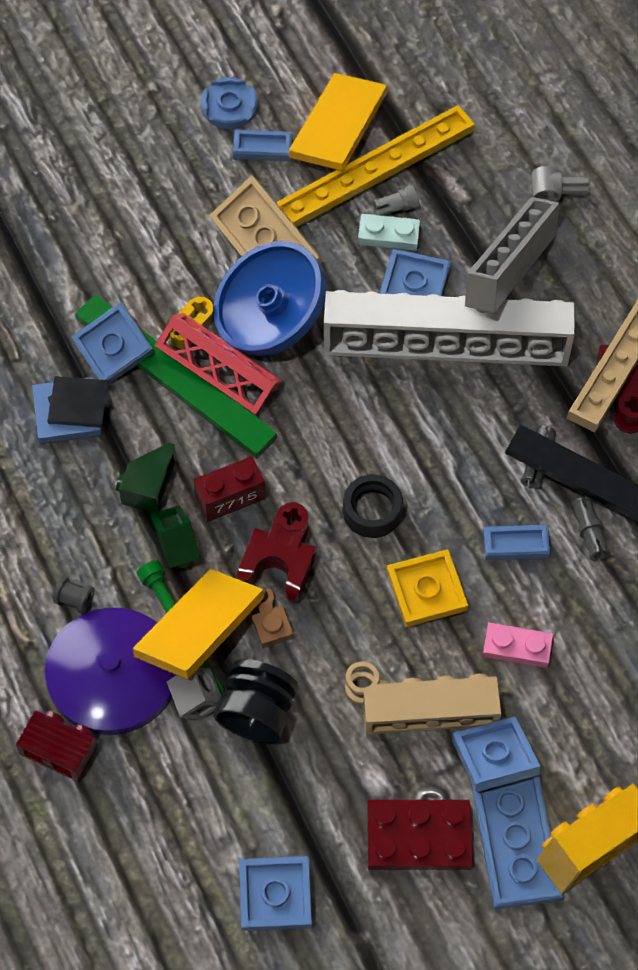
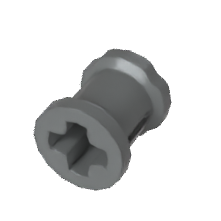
M62 576L54 589L52 600L57 605L64 603L77 608L78 613L85 614L92 603L95 588L90 585L83 587L70 582L69 577Z

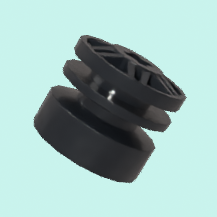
M252 659L236 660L230 670L231 675L225 683L228 691L223 692L220 696L213 714L215 721L224 729L242 738L260 743L278 742L287 722L285 711L291 709L294 703L293 698L299 689L297 681L290 674L271 664Z

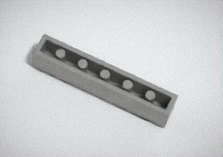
M531 197L468 271L465 296L466 307L474 308L481 313L496 312L556 236L559 203Z

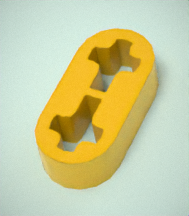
M198 296L191 299L177 314L183 312L207 328L214 319V306L208 298ZM203 309L206 310V314H203V313L200 312V313L195 317V310H197V311H202ZM174 330L169 337V342L177 348H185L183 336L181 334L177 336Z

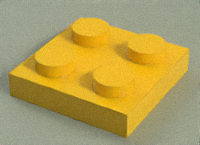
M448 549L386 566V572L405 628L468 611V603Z

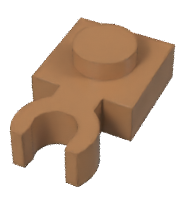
M270 588L266 589L267 600L260 602L253 609L257 614L251 615L252 623L262 649L293 639V632L283 606L273 608L274 593Z

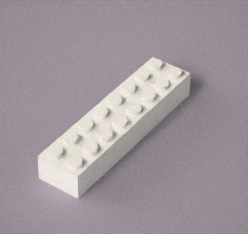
M344 290L326 291L324 355L568 366L574 338V302H564L562 300L534 301L527 298L521 300L505 299L495 313H481L474 308L465 306V296L442 297L436 294L420 296L407 293L379 294L372 291L366 293H353Z

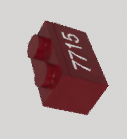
M252 456L193 479L195 498L207 522L263 501L266 497L265 481Z

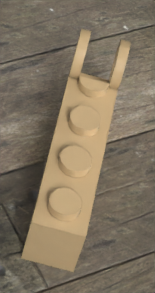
M364 661L352 664L346 672L345 693L351 702L363 705L365 735L473 728L499 721L501 717L497 676L488 677L486 674H474L469 676V678L455 679L453 676H441L430 681L408 678L402 682L389 683L385 680H379V673L376 667ZM358 669H367V670H369L373 675H371V674H369V673H367V672H356V673H354V674H352V673H353L354 671L358 670ZM357 679H366L371 685L360 688L355 686L353 682ZM353 693L358 694V695H364V697H363V698L356 697Z

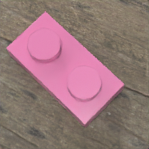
M488 622L483 657L548 668L553 633Z

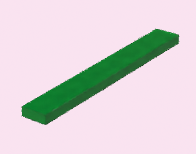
M95 294L75 313L76 320L86 327L113 307ZM140 328L155 352L137 364L138 368L256 459L277 439V432L231 397L155 346L157 341Z

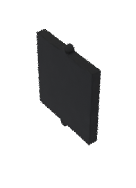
M55 376L52 395L48 397L50 403L48 424L102 428L105 408L109 406L107 400L109 381Z

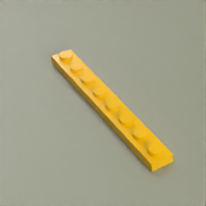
M457 105L348 163L343 171L335 170L276 203L294 225L298 227L474 132L475 123Z

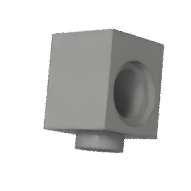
M199 667L189 679L176 675L167 681L180 717L201 720L215 711L221 694L211 669Z

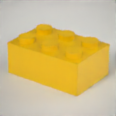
M634 783L624 790L618 786L610 791L603 798L604 802L597 808L594 804L587 806L577 815L578 819L571 825L567 821L560 824L550 833L552 837L541 845L544 850L537 858V862L561 894L638 842V788Z

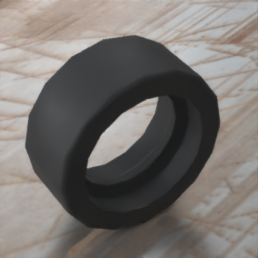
M369 474L360 476L352 481L344 491L343 517L348 527L356 534L368 538L383 537L394 531L400 523L403 497L401 490L394 481L382 475ZM365 493H380L390 500L392 505L391 512L383 519H364L355 512L354 502L356 498Z

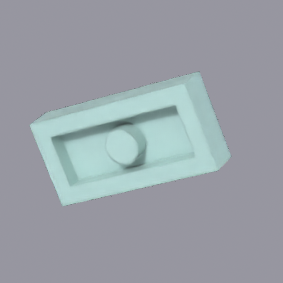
M361 214L358 245L417 251L420 220Z

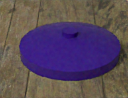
M103 608L79 616L60 631L47 654L45 680L54 706L68 722L74 726L77 724L85 726L94 734L119 735L144 727L163 712L172 698L167 681L175 677L176 674L134 657L132 649L157 622L134 610Z

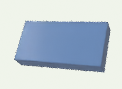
M235 130L233 159L291 162L289 149L292 146V132Z
M547 525L490 526L483 528L485 560L542 559L550 557Z

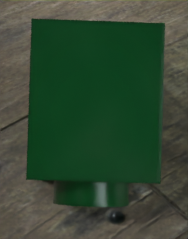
M168 443L128 463L125 473H120L116 484V491L120 493L122 505L151 512L159 511L177 460L175 444Z
M180 505L150 514L160 548L169 568H185L192 565L193 561L201 559L191 522Z

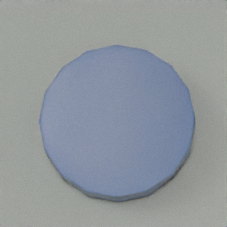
M232 77L217 79L212 82V86L208 89L206 87L202 93L201 109L203 116L209 123L218 128H240L251 122L257 113L258 98L256 91L252 86L246 85V81Z

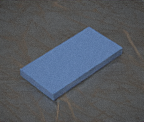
M537 775L475 792L471 783L493 909L498 910L562 901L563 893L561 894L537 862V858L544 850L541 845L551 837L540 776Z

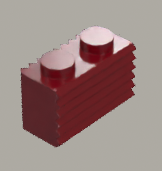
M35 710L26 728H24L23 733L17 740L16 746L19 754L79 782L98 748L96 738L93 737L94 733L87 727L79 724L73 728L63 723L64 719L52 711H46L43 714Z

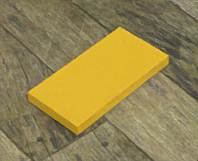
M334 73L290 147L289 157L343 171L388 93L387 85Z
M209 569L132 648L134 657L189 679L264 599L263 589Z

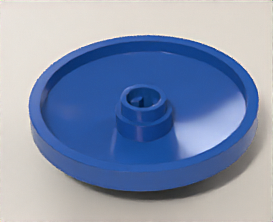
M288 241L266 243L244 254L227 271L216 292L213 314L216 328L221 337L242 353L252 356L275 354L295 344L311 329L322 311L327 291L326 276L322 265L306 248Z

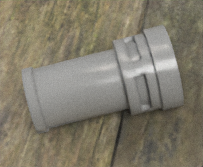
M409 185L397 190L395 194L374 199L373 206L376 208L386 205L385 208L375 211L377 215L385 216L400 210L407 211L418 208L419 201L414 187Z

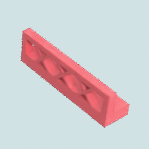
M183 312L172 316L155 345L254 414L259 413L269 395L276 391L283 381ZM174 330L183 336L186 349L175 350L166 344ZM191 342H193V343L196 344L197 346L192 347V346H191ZM198 349L206 351L209 355L211 366L200 367L194 360L193 351ZM187 352L188 358L181 353ZM216 359H218V360L221 361L222 363H221V364H217V363H216ZM225 366L231 368L234 371L236 383L226 385L222 382L218 368ZM212 369L213 375L207 372L206 370ZM241 376L246 378L247 381H242ZM253 383L263 390L255 404L245 397L243 385ZM232 387H237L238 392L232 389Z

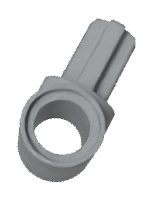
M551 166L538 167L532 172L533 197L558 202L561 199V194H587L589 192L590 184L589 179L586 177H562L561 172H558Z

